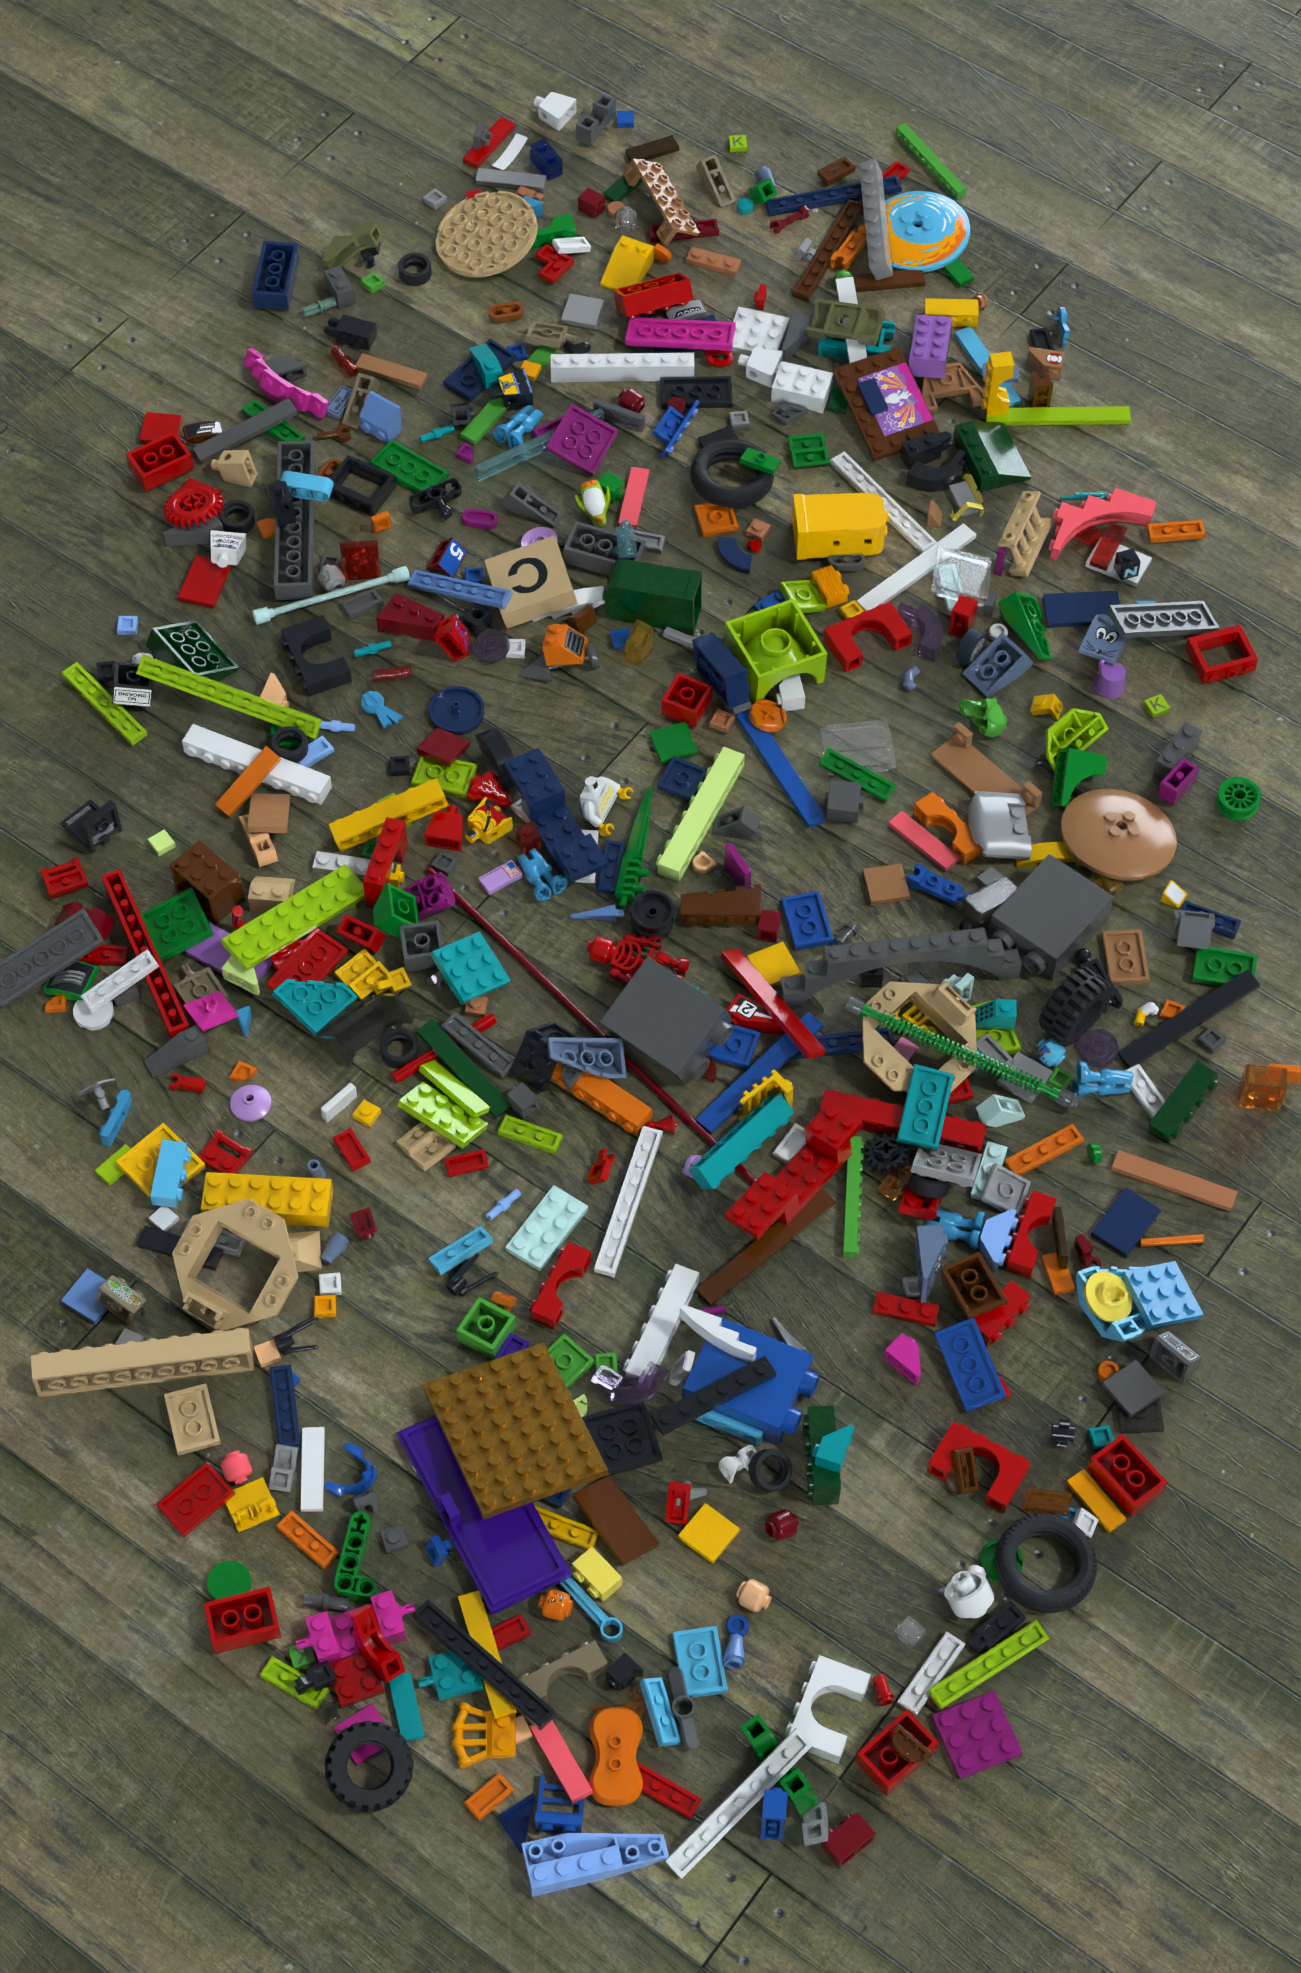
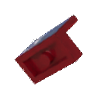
M453 537L441 541L426 569L430 573L441 570L446 576L454 578L467 551Z

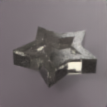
M322 1699L321 1708L314 1712L323 1718L325 1725L331 1719L340 1718L337 1712L339 1701L329 1703Z

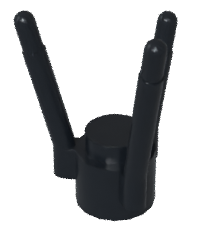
M476 1253L469 1262L468 1259L462 1262L445 1286L454 1296L457 1297L459 1294L464 1296L470 1290L497 1276L498 1272L495 1271L466 1287L467 1281L463 1275L479 1257L480 1254Z
M309 1317L289 1330L273 1336L279 1352L285 1351L286 1355L292 1352L318 1349V1345L291 1347V1345L295 1344L292 1335L317 1322L319 1317Z

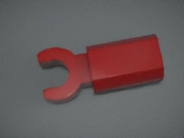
M178 1073L171 1074V1079L177 1080V1082L169 1083V1089L179 1090L182 1088L185 1091L205 1092V1078L181 1077Z

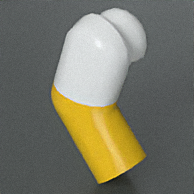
M1148 1002L1138 1008L1133 1023L1134 1026L1143 1027L1145 1017L1148 1014L1156 1015L1159 1011L1158 1006L1153 1002Z

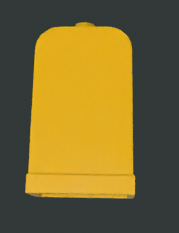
M875 493L793 494L792 528L797 560L825 558L830 555L863 554L865 556L881 553L884 549L885 536H887L886 522L889 519L888 511L884 509L882 497Z

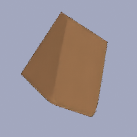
M931 500L929 503L926 525L939 528L941 527L943 514L934 500Z

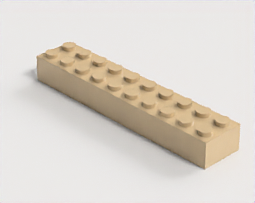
M235 1328L231 1331L215 1330L207 1334L192 1333L189 1336L183 1337L170 1336L167 1339L159 1340L151 1338L143 1342L128 1341L119 1345L105 1344L102 1347L95 1348L87 1346L79 1350L63 1349L55 1353L40 1352L37 1355H31L32 1381L38 1397L255 1370L249 1329Z

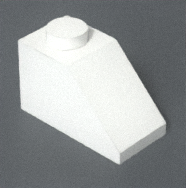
M799 674L785 678L779 685V693H776V702L785 711L805 709V694Z

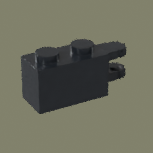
M344 314L340 320L330 318L328 321L329 326H325L323 330L326 335L336 338V342L365 350H370L377 337L376 323Z
M933 431L902 443L901 460L910 470L916 461L927 464L940 459L941 452L950 447L951 433L943 431V433L935 434Z

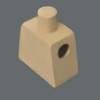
M224 450L219 460L213 459L211 462V469L220 471L225 482L252 487L256 479L257 471L249 450Z

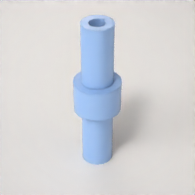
M336 720L331 722L322 721L320 729H329L331 732H354L355 724L341 723Z
M515 1189L508 1196L502 1197L497 1201L496 1206L486 1214L487 1219L491 1221L499 1213L511 1207L510 1204L521 1196L520 1191Z

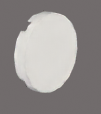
M77 1000L73 1008V1015L78 1026L91 1031L100 1030L110 1023L112 1016H114V1007L110 1000L92 1013L84 1000Z

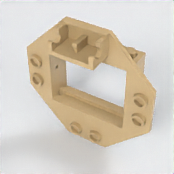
M948 981L943 984L889 982L866 1003L872 1006L871 1009L880 1013L886 1010L885 1015H888L889 1012L892 1013L890 1016L892 1017L910 1000L951 1041L954 1040L955 1045L959 1042V1047L962 1044L965 1045L964 1049L968 1046L970 1047L969 1052L973 1048L975 1049L974 1054L977 1050L975 1012L977 1009L975 1007L972 1008L949 986L950 983ZM862 1016L861 1041L863 1042V1062L892 1091L908 1092L913 1066L877 1032L884 1024L883 1022L879 1026L878 1020L869 1016L867 1018ZM956 1054L954 1058L948 1060L939 1069L940 1071L954 1074L951 1092L976 1069V1063L974 1066H971V1061L969 1064L965 1063L966 1059L964 1062H961V1057L959 1060L955 1059Z
M245 1199L193 1215L172 1252L184 1302L182 1309L220 1331H227L277 1316L299 1278L294 1260L296 1253L291 1248L285 1219L251 1199ZM223 1228L228 1229L279 1259L251 1311L196 1279Z

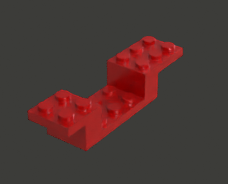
M829 1102L805 1127L806 1144L775 1178L764 1172L725 1213V1219L758 1240L777 1219L788 1225L852 1155L850 1140L863 1127V1121Z

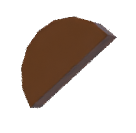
M899 1723L893 1731L892 1744L900 1758L910 1763H921L933 1756L930 1750Z

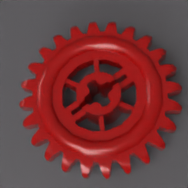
M188 485L187 488L182 487L180 491L176 490L175 494L169 496L163 506V512L166 520L171 525L175 523V526L178 527L179 523H181L184 529L185 524L188 523L191 529L192 523L195 522L199 528V521H202L206 526V518L213 522L212 515L218 518L217 511L222 513L221 508H224V499L221 492L210 485Z

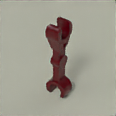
M802 206L797 213L789 215L783 220L772 221L770 229L775 227L774 233L777 234L786 225L792 224L800 218H808L809 208Z

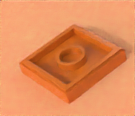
M712 503L694 505V511L703 537L739 531L733 508L721 507Z

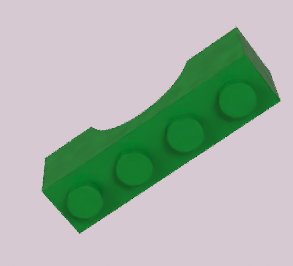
M572 214L554 216L550 226L537 230L536 239L531 249L543 247L546 244L552 245L553 239L576 237V226Z

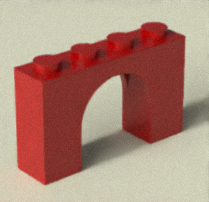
M891 602L880 604L873 609L863 611L854 617L846 618L842 622L829 625L824 629L823 640L845 673L862 666L863 653L853 640V636L865 630L879 632L886 638L894 651L910 646L913 634Z
M389 817L385 819L363 879L365 902L368 908H374L384 885L390 884V872L393 861L403 863L408 850L405 821Z
M953 1421L930 1459L927 1472L946 1482L953 1471L950 1450L972 1446L974 1455H980L989 1459L997 1470L998 1476L987 1493L985 1504L1005 1513L1027 1476L1031 1463L1024 1456L1015 1455L1005 1446L989 1441L985 1435L976 1434L966 1425Z

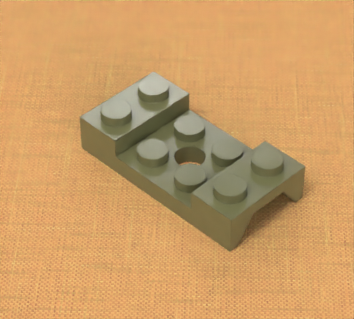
M815 298L813 320L811 325L806 327L809 337L826 339V336L857 340L859 344L876 346L885 318V312L882 307ZM843 318H849L848 322L840 323Z

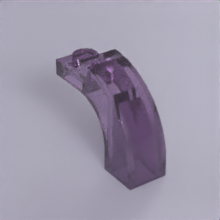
M901 602L897 610L905 623L918 628L923 634L918 645L917 655L935 662L941 650L943 635L939 618L931 609L922 604L919 609H916L911 605Z
M650 1361L640 1377L628 1378L602 1364L594 1374L591 1382L609 1391L607 1399L620 1404L636 1405L648 1401L655 1395L666 1380L669 1370Z

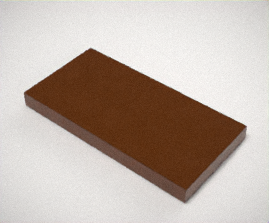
M610 1475L573 1494V1500L621 1566L658 1547L659 1542Z

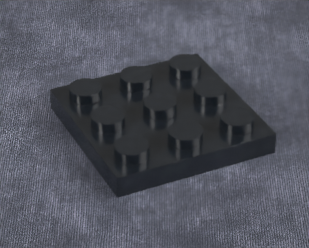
M644 1400L582 1417L608 1469V1475L612 1476L663 1461Z

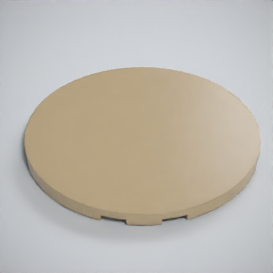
M507 191L481 192L475 194L473 198L462 200L444 216L437 229L438 233L435 239L436 250L442 263L456 274L466 277L492 276L511 268L529 252L537 235V218L531 205L517 194Z

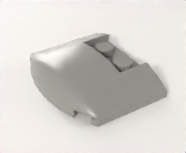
M975 791L968 808V825L974 843L976 845L979 844L984 849L982 851L983 856L1030 860L1031 836L1028 834L1024 809L1026 804L1022 795Z

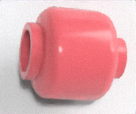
M234 1451L223 1456L224 1460L220 1466L227 1482H235V1485L248 1481L247 1477L253 1471L248 1456L240 1453V1451Z

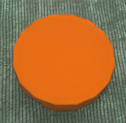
M758 700L749 710L751 723L756 728L765 732H778L782 730L787 721V715L782 707L779 708L776 706L777 703L769 700Z

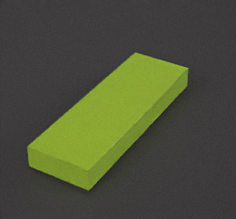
M505 1115L498 1129V1135L554 1155L563 1139V1134L509 1115Z
M273 1656L260 1673V1678L316 1710L319 1709L330 1692L327 1687L317 1692L314 1687H311L306 1693L298 1695L295 1690V1686H297L295 1680L306 1675Z

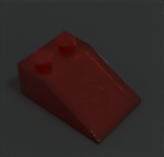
M377 540L340 542L345 581L381 577L380 553Z

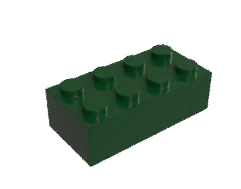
M834 1405L810 1406L807 1408V1415H803L802 1434L805 1437L804 1456L807 1461L805 1466L806 1477H808L807 1494L808 1498H812V1506L839 1504L841 1492L840 1473L816 1466L815 1457L812 1456L816 1443L820 1444L823 1436L836 1431Z

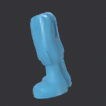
M530 405L525 406L515 415H512L508 423L499 425L494 429L493 435L495 439L500 443H504L508 439L510 448L514 451H519L523 447L522 435L533 430L542 419L543 412L538 409L534 410V407Z
M535 848L528 851L531 860L524 853L517 857L526 875V880L536 887L533 894L537 900L546 901L551 898L552 892L558 895L566 888L568 884L567 878L561 874L554 876L552 874V866L546 862ZM541 877L546 879L549 886L542 882Z
M1078 1061L1076 1064L1077 1079L1073 1080L1072 1092H1078L1077 1097L1095 1092L1099 1095L1130 1093V1083L1133 1081L1134 1073L1110 1069L1094 1072L1089 1070L1086 1062Z
M937 1210L936 1218L924 1221L923 1226L942 1225L943 1233H947L948 1240L960 1239L967 1242L971 1248L977 1249L983 1231L985 1212L979 1211L973 1219H965L956 1212L951 1213ZM962 1227V1228L969 1229V1230H972V1231H971V1232H966V1231L959 1230L958 1228Z

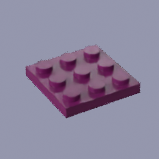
M571 403L545 450L593 477L619 430Z
M995 1691L935 1713L931 1717L959 1780L1018 1758L1023 1754Z

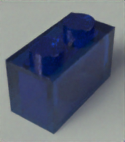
M545 139L530 145V161L543 175H546L548 181L563 175V159Z

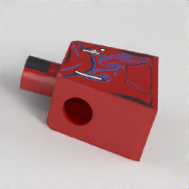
M453 614L439 621L433 638L453 662L469 656L470 632L461 622V616Z

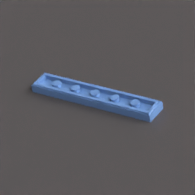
M416 569L407 583L411 589L501 609L506 608L513 595L511 590Z

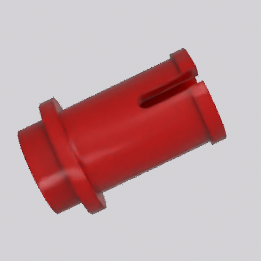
M886 1675L875 1676L872 1682L878 1696L876 1701L881 1706L893 1703L894 1695L890 1693Z

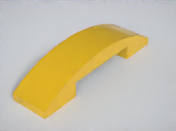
M1064 842L1032 844L1030 860L1016 859L1017 868H1036L1037 863H1041L1049 854L1061 862H1075V866H1083L1071 855Z

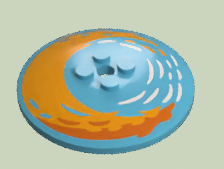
M912 191L901 193L885 200L893 269L899 271H934L955 261L968 245L970 238L969 219L965 211L952 199L934 192Z

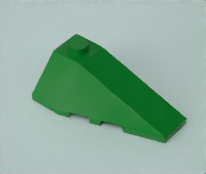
M1014 592L998 602L1001 616L1041 660L1051 661L1052 655L1049 642L1043 635L1046 629L1040 622L1043 616L1035 596Z

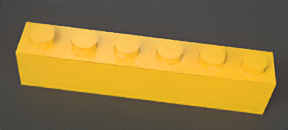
M435 778L417 787L409 788L403 793L393 795L382 802L374 803L370 807L356 811L347 817L337 819L330 823L329 827L339 850L343 852L380 836L386 817L402 820L408 824L449 806L438 779Z

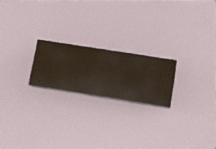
M673 135L628 148L626 149V155L630 162L633 158L647 161L679 151V145Z
M1061 1206L1053 1209L1052 1224L1058 1268L1067 1269L1069 1254Z

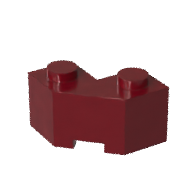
M72 902L63 906L54 925L57 926L81 909H84L104 940L107 939L115 920L104 911L95 907L92 910L82 908V904L78 902Z

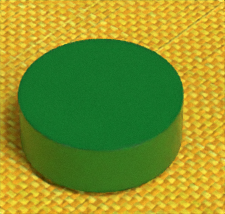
M1097 1143L1087 1145V1155L1091 1164H1097L1102 1161V1151Z

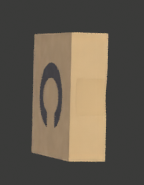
M555 535L484 560L492 586L511 590L513 594L506 608H499L507 629L533 620L543 614L553 613L578 604Z

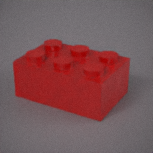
M175 431L126 453L128 467L145 492L194 470L192 455Z
M1124 1434L1091 1457L1087 1468L1130 1517H1133L1164 1493L1167 1481Z
M270 1586L204 1603L215 1654L282 1637Z
M907 1709L856 1755L855 1763L886 1796L925 1763L907 1762L895 1752L892 1738L893 1731L898 1723L933 1754L938 1749L939 1742Z

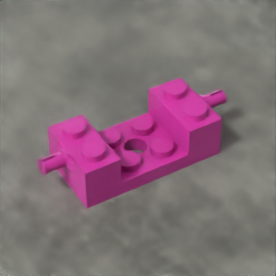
M392 1590L371 1596V1604L369 1605L373 1607L379 1628L389 1645L407 1640L402 1621L403 1615L415 1612L413 1603L400 1607L395 1601ZM359 1608L331 1617L328 1616L326 1611L305 1618L308 1637L295 1641L298 1650L311 1646L316 1653L319 1664L324 1661H328L330 1664L360 1653L353 1636L350 1634L353 1626L349 1614Z

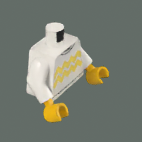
M591 776L585 780L586 786L580 795L583 817L585 821H589L595 828H599L601 836L606 837L611 835V831H614L612 824L604 825L603 822L617 797L616 793L618 792L620 799L626 800L631 799L627 796L626 792L633 793L634 791L630 787L621 788L620 784L609 778Z

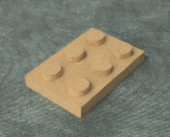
M206 1383L164 1394L178 1456L221 1445Z

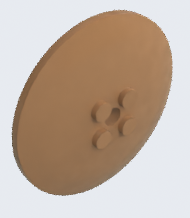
M1117 789L1092 790L1073 799L1062 815L1060 831L1066 848L1079 863L1102 876L1128 881L1146 879L1163 871L1174 857L1177 838L1172 823L1155 804L1134 793Z

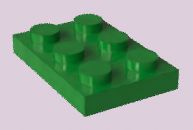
M1209 946V949L1197 948L1192 982L1221 987L1246 970H1249L1255 977L1258 955Z

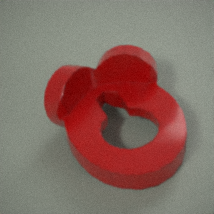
M705 351V359L711 366L726 367L733 362V354L730 351ZM720 354H725L728 356L726 360H720L718 358L713 357L718 356Z

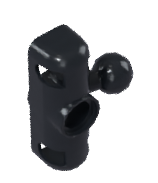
M456 478L430 486L409 496L410 509L414 514H420L429 509L438 510L439 516L442 519H449L453 511L445 503L461 496L462 487ZM451 483L453 490L446 492V484ZM418 497L420 504L414 506L412 500Z

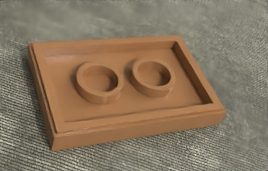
M252 793L247 832L287 833L291 794Z
M1141 929L1102 931L1101 939L1107 975L1113 985L1149 984L1150 978Z

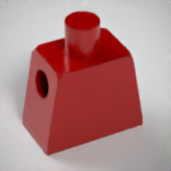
M449 805L446 808V812L438 810L434 813L424 833L425 846L462 852L464 822L463 815L457 814L458 808L456 806Z

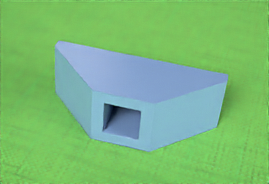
M1015 1209L987 1219L981 1233L978 1247L993 1272H997L999 1265L1003 1266L1006 1254L1003 1252L1005 1248L1009 1249L1012 1236H1009L1011 1230H1016L1018 1219L1015 1218L1017 1211Z

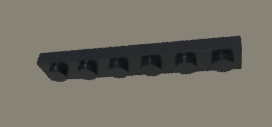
M763 1356L652 1414V1420L661 1435L664 1436L776 1377L777 1373L767 1357Z

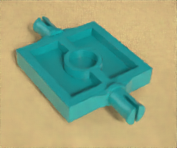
M451 1651L428 1657L431 1667L430 1676L417 1679L419 1688L433 1685L437 1691L439 1701L483 1690L481 1678Z

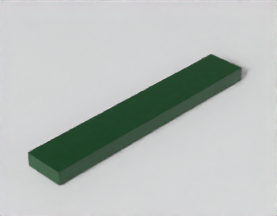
M433 1019L417 1030L420 1038L453 1074L490 1106L489 1113L495 1119L511 1108V1103Z

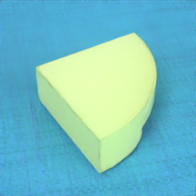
M583 1394L573 1400L581 1417L586 1416L588 1409L587 1399Z

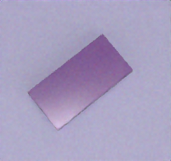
M210 923L215 935L185 950L188 956L223 974L222 967L231 954L221 944V939L230 933ZM272 956L254 966L258 981L272 965Z

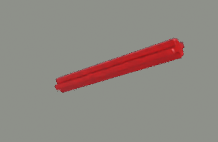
M489 1013L471 1024V1026L481 1033L496 1024V1018L492 1013ZM450 1037L457 1046H460L457 1041ZM430 1049L392 1072V1078L396 1083H399L419 1071L420 1065L437 1060L439 1057Z

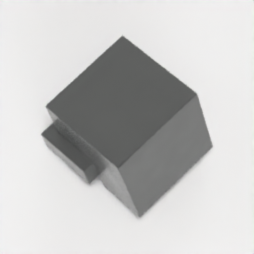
M830 780L829 792H825L824 806H827L826 820L858 822L859 810H863L864 796H860L862 783Z
M1174 910L1173 919L1174 925H1176L1177 946L1209 949L1212 929L1215 927V915L1213 913Z

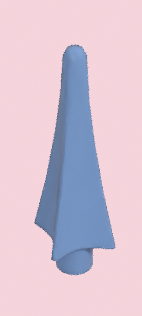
M614 904L591 911L570 914L569 917L571 919H592L617 923V917H624V909H616Z

